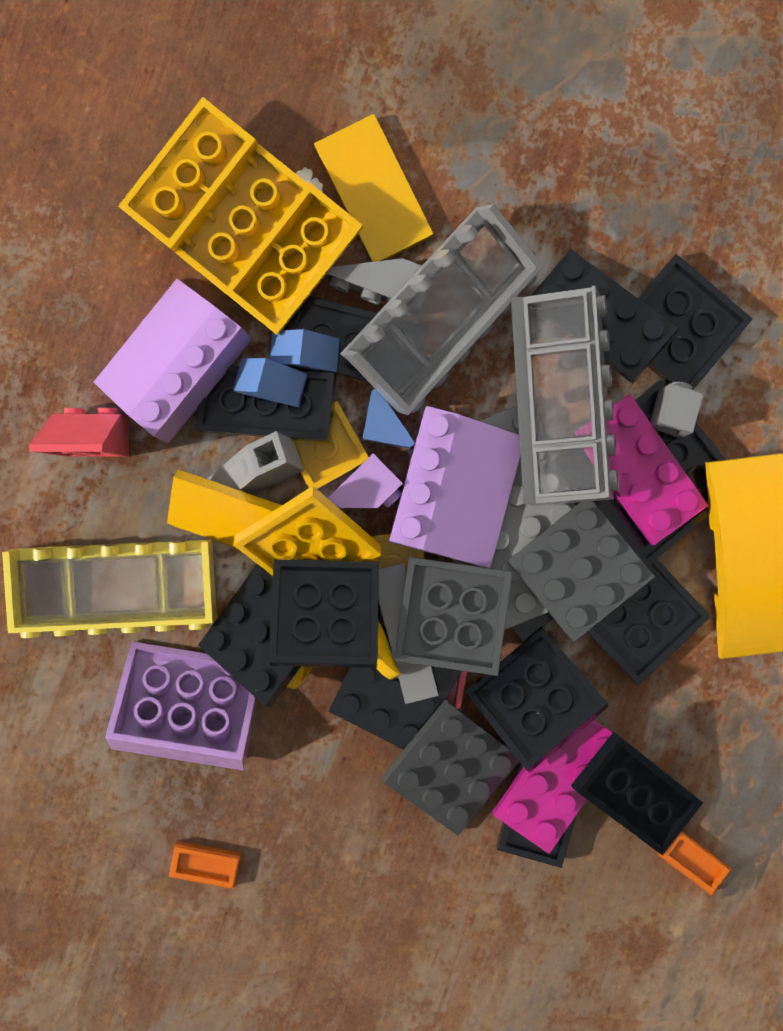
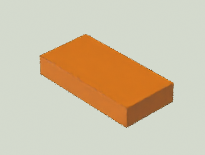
M684 831L680 832L663 855L657 852L661 858L711 896L732 870L726 863Z
M177 841L174 846L169 877L234 889L242 853Z

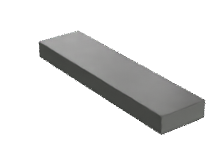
M404 563L378 569V600L393 657L395 656L407 574ZM395 661L402 673L398 678L405 704L439 696L431 666Z

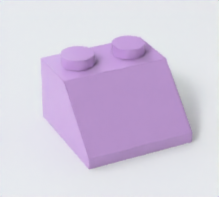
M373 453L328 499L338 508H379L382 504L389 508L402 495L398 488L403 483Z

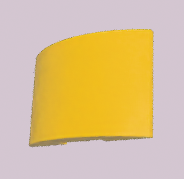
M204 97L200 99L118 206L277 336L363 228L360 222L314 185L304 181L259 145L254 137Z
M783 453L705 462L710 529L714 531L718 593L714 594L718 657L724 659L782 652Z

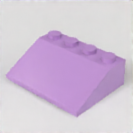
M176 279L96 378L94 383L152 436L169 444L202 400L207 397L223 377L229 366L235 362L252 341V338L242 327L183 282Z
M426 406L389 541L490 569L520 459L519 435L460 414Z
M131 641L105 739L113 750L244 771L257 699L206 653Z

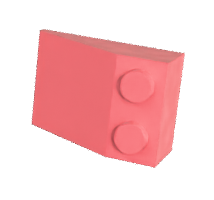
M64 408V414H52L30 442L29 452L62 457H129V417L118 414L117 408H98V414H85V409Z

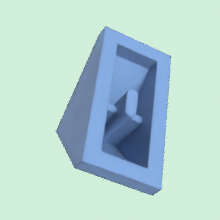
M305 329L282 330L278 336L272 332L269 359L294 369L337 373L340 338Z
M242 358L233 391L299 408L308 375L267 358Z
M376 389L372 390L363 441L405 449L412 448L416 443L390 405Z

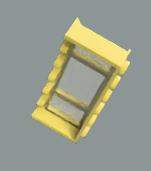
M198 539L33 547L2 552L8 633H20L21 638H34L42 636V632L54 631V636H70L75 634V630L87 629L89 635L108 633L109 628H121L122 633H136L142 631V627L155 626V631L160 632L175 630V625H189L190 630L207 629L209 624L218 618L213 556L214 540Z

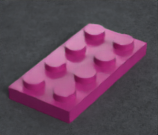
M629 394L614 404V421H609L610 435L615 434L617 455L611 456L612 470H617L619 476V491L613 492L651 546L656 545L708 507V504L632 395ZM592 420L574 432L573 436L575 438L593 436ZM593 448L583 449L594 464Z
M593 719L530 773L523 767L492 811L493 816L550 854L587 801L586 798L571 787L572 783L613 732Z

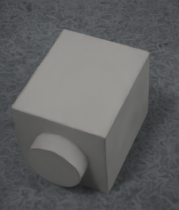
M673 382L658 391L650 423L656 431L678 438L692 434L703 393L692 390L693 387L684 382Z

